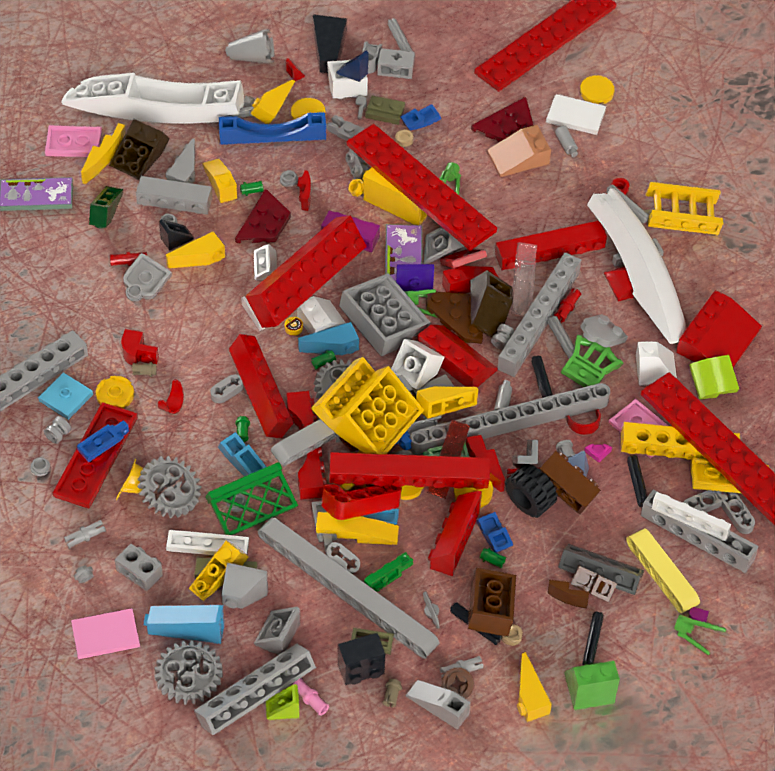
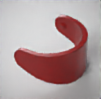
M174 379L172 381V388L167 401H158L159 409L171 414H176L180 411L183 405L184 392L179 380Z
M596 409L597 420L590 424L576 423L569 415L566 416V420L570 429L575 433L589 435L599 428L601 413L599 409Z

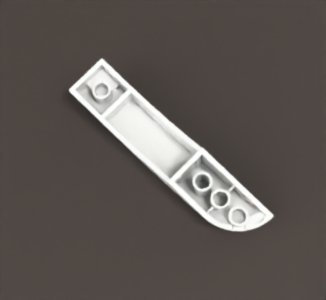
M135 73L96 76L83 80L81 85H78L75 89L72 87L64 95L61 102L69 107L120 119H136L153 123L219 122V117L239 115L240 108L244 106V92L241 80L216 83H179L136 76Z
M610 188L607 194H593L587 205L613 240L628 272L634 290L632 294L670 344L679 342L680 337L687 329L670 274L652 238L617 190Z

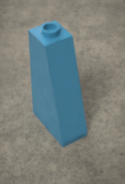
M223 605L151 606L149 614H145L144 626H147L149 635L221 644L225 627Z

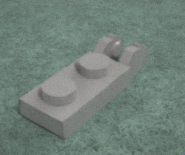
M337 115L332 117L333 123L329 122L326 125L328 131L346 141L364 130V128L345 121Z

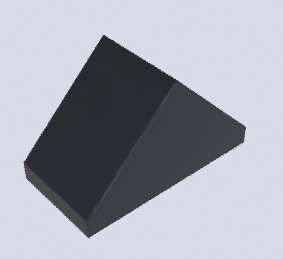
M163 219L159 221L160 238L169 250L193 240V235L185 225Z

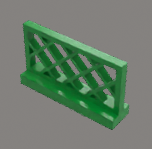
M279 462L207 493L205 498L208 504H211L225 535L233 536L298 507L281 471L283 468ZM279 477L282 483L281 489L278 490L270 487L271 480ZM259 486L265 489L263 498L252 494L254 487ZM268 490L278 494L276 503L265 499ZM243 494L248 496L245 506L234 502L236 495ZM281 495L288 497L292 505L287 507L279 505L278 502ZM250 498L261 501L258 511L247 507ZM223 501L230 504L228 512L219 511L217 503ZM263 503L274 506L271 514L268 515L260 512ZM233 505L243 509L240 518L230 515ZM246 510L256 514L253 522L243 520ZM228 518L239 522L237 528L230 532L226 525Z

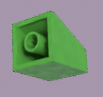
M615 661L573 667L564 672L574 710L615 703L620 680Z

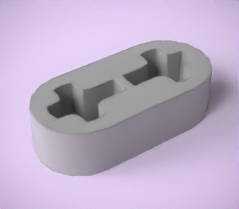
M236 374L230 375L215 384L210 390L212 401L218 404L224 403L243 390L241 377Z
M338 542L328 545L326 549L328 557L351 574L359 570L360 560L351 551ZM332 547L335 549L336 547H339L338 552L343 557L340 558L338 555H335L334 557L331 556L332 551L330 550V548ZM346 558L348 561L355 560L354 565L356 568L348 569V564L343 559Z

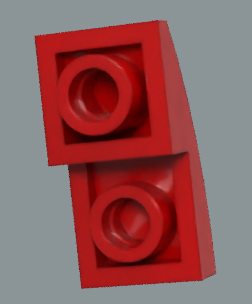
M304 170L302 177L299 176L297 187L300 190L299 202H301V210L308 211L311 203V179L309 172Z

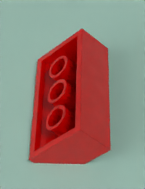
M431 324L418 334L417 341L444 356L441 368L465 387H479L498 371L494 364L444 325Z
M478 490L458 495L456 502L452 501L449 508V518L445 517L442 524V534L438 533L435 540L436 547L431 549L428 556L430 569L453 577L476 520L479 517L482 491Z

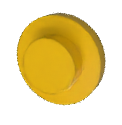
M354 179L350 182L348 189L351 195L358 197L363 193V180Z

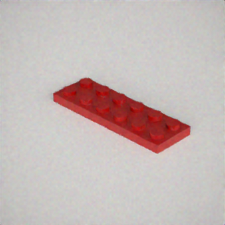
M102 402L80 443L106 425L115 426L123 420L128 424L129 432L124 435V438L119 443L90 462L76 449L52 492L53 497L90 509L135 425L138 413Z

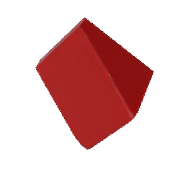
M286 58V72L294 81L304 78L305 75L299 67L289 58Z

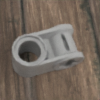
M365 41L362 53L366 50L369 53L368 73L370 74L376 71L380 50L383 46L382 44H369Z

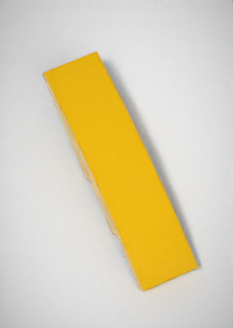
M118 123L112 136L105 134L100 147L92 146L81 170L83 184H87L112 160L126 134L125 124Z
M318 512L316 533L337 534V538L357 539V543L397 545L399 526L361 516L338 520L327 512Z

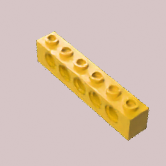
M632 422L623 423L621 430V452L646 454L648 456H666L668 458H685L691 460V458L706 459L674 427ZM734 433L740 439V433Z

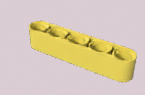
M642 529L627 537V544L630 550L679 613H684L700 604L696 591L647 529Z

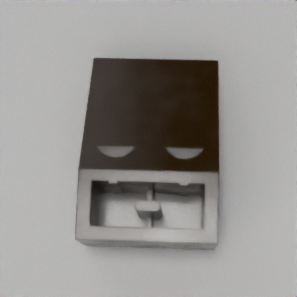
M133 119L109 166L140 180L141 176H144L162 155L170 138L164 132Z
M486 270L471 279V325L492 338L498 333V327L506 322L513 303V287Z

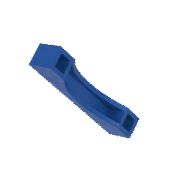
M325 112L307 113L295 120L279 124L252 123L237 116L219 117L220 145L326 140Z

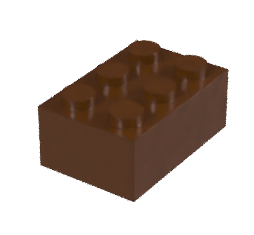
M555 451L540 467V470L552 481L558 497L580 515L601 490L593 479H588L583 475L582 469L576 465H571L568 462L567 456Z
M476 567L471 583L468 629L509 636L514 621L516 575Z

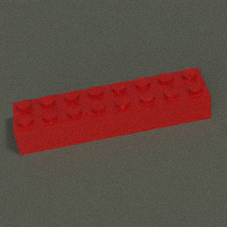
M351 215L333 219L245 296L262 328L277 327L367 247Z

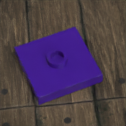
M398 264L396 283L403 291L433 289L434 264Z

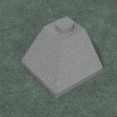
M440 227L426 235L423 264H430L465 246L444 228Z
M227 563L222 589L223 605L229 608L243 609L268 595L267 571Z

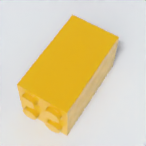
M372 167L364 173V201L414 225L422 224L428 216L423 210Z

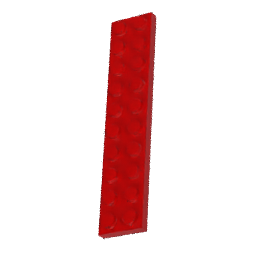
M571 0L476 67L474 74L500 92L614 10L617 3L613 0Z
M374 123L347 140V146L469 251L497 232V227Z
M670 372L642 389L640 395L775 526V473Z

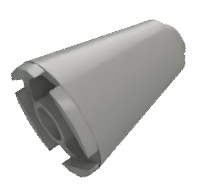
M264 29L229 42L228 46H226L227 57L238 61L273 63L274 60H271V57H274L275 53L273 38L268 36V33H271L270 30Z

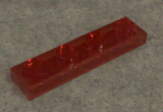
M451 420L439 456L460 457L470 425ZM429 486L427 493L446 499L450 487L435 488Z

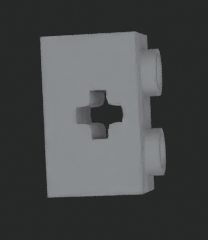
M381 48L378 60V75L412 79L415 52Z

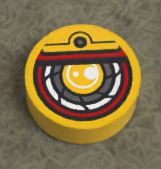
M298 317L288 318L284 323L285 332L292 336L299 335L303 331V321Z

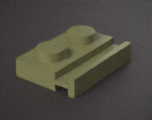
M372 95L365 118L399 125L405 109V102Z

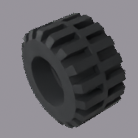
M524 464L506 479L505 489L508 496L517 508L530 517H540L558 499V494L552 481L534 465Z

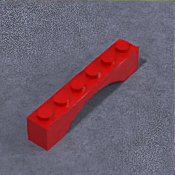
M309 390L286 393L287 410L293 423L299 430L317 421L316 413L313 414L311 409L315 404L314 398H310ZM321 446L307 454L303 466L298 471L300 500L322 498L323 487L327 485L326 477L322 478V473H325L324 461L319 459V457H322Z

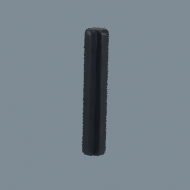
M540 355L533 356L531 362L542 398L552 396L553 393L542 357Z
M636 455L628 456L627 463L638 506L643 507V503L648 495L639 460Z
M455 602L451 606L450 612L468 625L469 610ZM477 631L494 645L499 644L502 640L501 635Z
M595 611L593 613L582 662L583 666L594 664L604 618L602 612Z

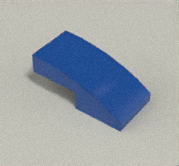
M430 104L420 111H417L416 108L401 116V119L409 130H415L441 120V116L435 107Z
M496 512L476 520L483 536L494 552H500L514 545L506 528L502 527Z

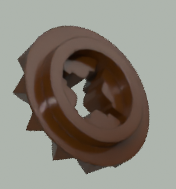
M452 668L446 671L445 675L441 678V688L451 690L464 699H467L473 691V677L463 668ZM456 678L458 681L465 682L458 687V691L456 687L450 686L452 683H455Z

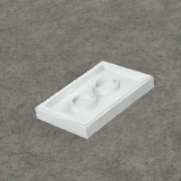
M556 94L546 123L566 126L570 129L597 135L606 106Z

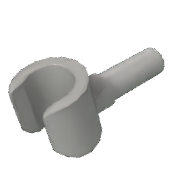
M358 95L356 99V105L360 106L358 119H362L363 110L367 106V98Z

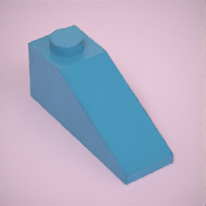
M349 322L299 337L298 350L299 352L316 354L326 353V350H332L335 355L351 354L359 350V337L352 323Z

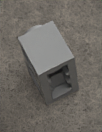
M130 544L115 559L116 570L145 591H148L163 576L161 562L155 557L151 558L141 547H136L133 544Z

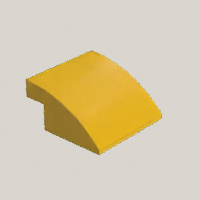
M364 357L354 360L311 408L337 435L366 454H387L424 411L389 366L375 371Z

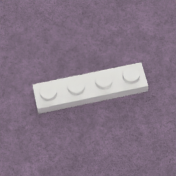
M657 492L654 496L651 509L726 541L731 524L725 520L713 517L705 511H699L686 503L672 499L668 495Z
M169 530L166 549L172 552L215 555L227 540L247 554L249 537Z

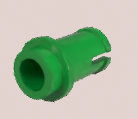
M262 181L243 182V184H240L241 195L248 196V194L263 192Z
M326 350V353L311 358V363L315 370L326 365L327 362L332 364L333 360L336 361V356L332 350Z
M239 416L235 421L237 434L243 442H246L249 438L248 427L250 426V421L246 416Z
M484 547L480 555V559L483 560L482 562L485 563L486 561L502 569L507 557L491 551L490 547L488 549Z

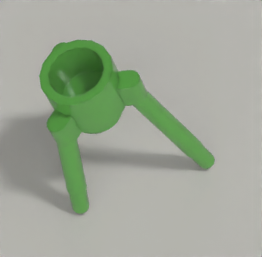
M450 162L446 165L445 171H442L439 179L443 180L444 183L447 180H456L455 192L459 195L460 167L458 164Z
M436 289L404 292L415 305H419V297H427V294L435 293ZM419 308L423 314L438 318L434 314L431 315L427 310Z
M679 615L674 630L679 631L678 636L686 639L699 650L709 655L710 651L689 637L687 633L691 634L695 625L726 632V628Z

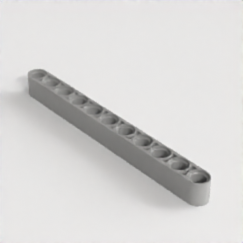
M599 383L419 429L411 433L412 448L410 451L414 455H423L422 453L429 448L462 441L466 443V437L482 435V438L486 439L563 419L568 415L571 417L602 409L608 405L610 388L606 384Z
M270 518L258 530L259 537L265 543L384 631L394 634L395 639L421 658H427L440 644L439 639L431 631L278 519Z

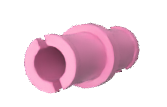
M298 679L293 683L298 685V694L303 698V702L306 705H310L318 715H323L327 712L329 705L318 696V692L315 689H311L302 679Z

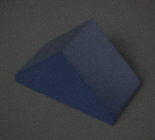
M366 50L346 62L336 73L360 82L368 74V51Z

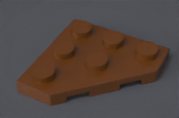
M450 292L427 294L426 310L431 315H436L447 329L453 330L465 343H483V332L471 325V294Z

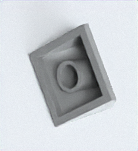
M292 607L271 611L254 645L277 655L286 651L300 625V609Z

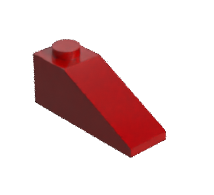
M459 266L443 271L442 286L446 292L465 294L471 292V279L486 270L497 277L498 275L493 267Z

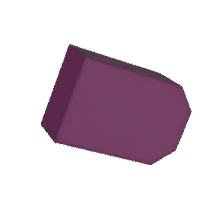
M693 607L690 609L688 618L706 622L709 611Z

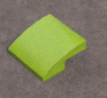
M729 355L709 358L689 365L699 399L717 398L719 394L736 393L739 390Z

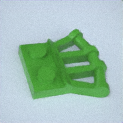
M577 335L573 355L563 367L561 374L581 386L587 387L599 384L605 375L619 369L624 362L614 355L610 347H603L596 342L582 338V335ZM580 345L590 347L583 357L579 355ZM597 350L602 354L594 364L588 359ZM607 357L611 364L603 369L599 366Z

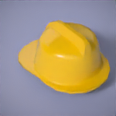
M136 459L116 501L122 492L137 494L142 490L137 488L140 483L138 478L143 467L135 463Z

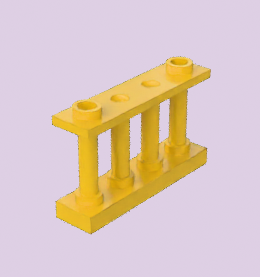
M650 182L646 196L654 197L655 210L651 211L648 227L719 235L723 226V218L715 217L714 204L716 205L721 192L714 189ZM661 198L671 199L672 212L662 211ZM679 200L689 201L690 214L679 212ZM696 202L706 203L707 216L697 215Z

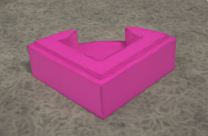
M590 444L585 447L584 451L599 463L612 451V447L607 444Z

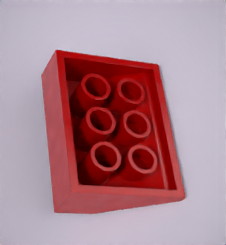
M715 290L680 337L676 353L693 362L729 355L734 368L761 330L762 325L731 297Z

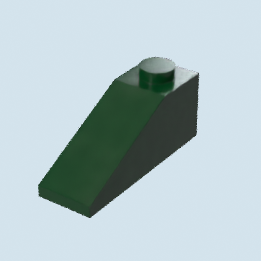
M106 186L90 204L89 225L99 229L107 228L112 222L124 189Z

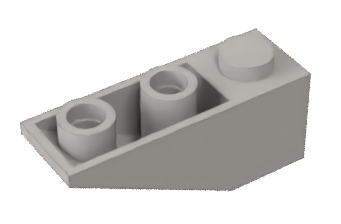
M192 138L184 146L181 155L177 156L173 166L168 168L165 175L167 180L191 184L195 182V139Z
M417 680L406 694L407 698L457 730L470 714L471 702L451 690Z

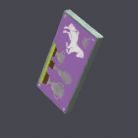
M73 177L0 179V211L72 209Z
M386 224L385 274H389L395 282L398 264H422V225Z

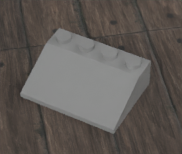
M389 274L342 291L339 307L380 356L396 351L401 347L404 339L411 340L431 324Z

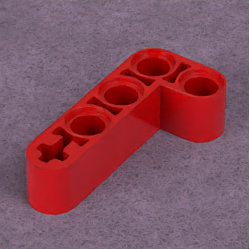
M327 484L323 487L321 506L333 518L338 520L396 509L400 506L402 487L383 485L345 492L338 485Z

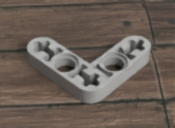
M707 490L683 502L706 513L722 507L740 533L749 534L754 529L755 520L737 493L724 492L725 494H721L722 491ZM710 498L713 500V503L706 504L703 502V499ZM738 506L740 511L733 512L730 507Z

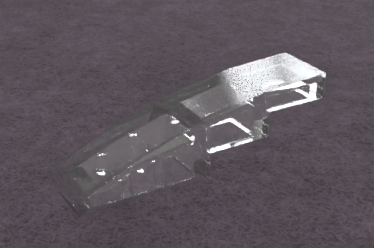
M518 243L511 314L525 316L532 305L537 245Z

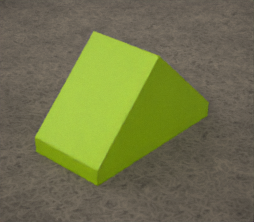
M293 684L266 700V719L299 718L298 685Z

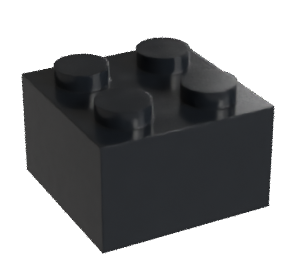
M378 633L338 644V667L345 685H355L362 680L376 679L385 674L386 653Z

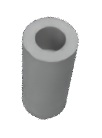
M566 126L558 127L555 130V134L565 152L572 157H576L578 155V147Z
M504 380L503 384L499 386L494 410L509 407L512 394L510 381Z

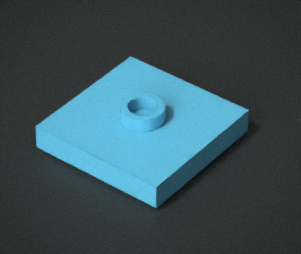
M63 372L38 399L39 402L69 420L93 396V391Z

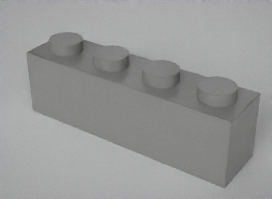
M141 176L136 190L137 204L208 215L212 202V187Z

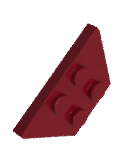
M524 97L472 124L471 130L475 133L478 130L485 133V137L501 142L520 129L533 126L527 98Z
M265 189L235 237V243H241V240H252V243L276 242L291 218V212Z

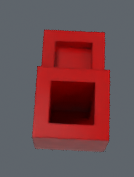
M125 329L121 339L124 360L131 366L133 363L138 364L139 361L147 364L150 362L157 364L159 360L158 347L144 345L143 332Z

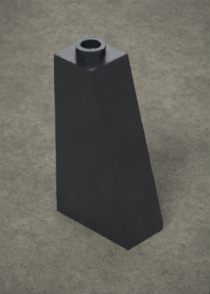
M313 14V32L319 72L328 74L327 62L340 61L347 33V18Z

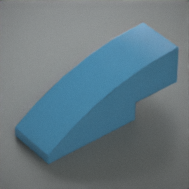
M236 432L221 441L218 449L243 476L266 467L251 446H246Z

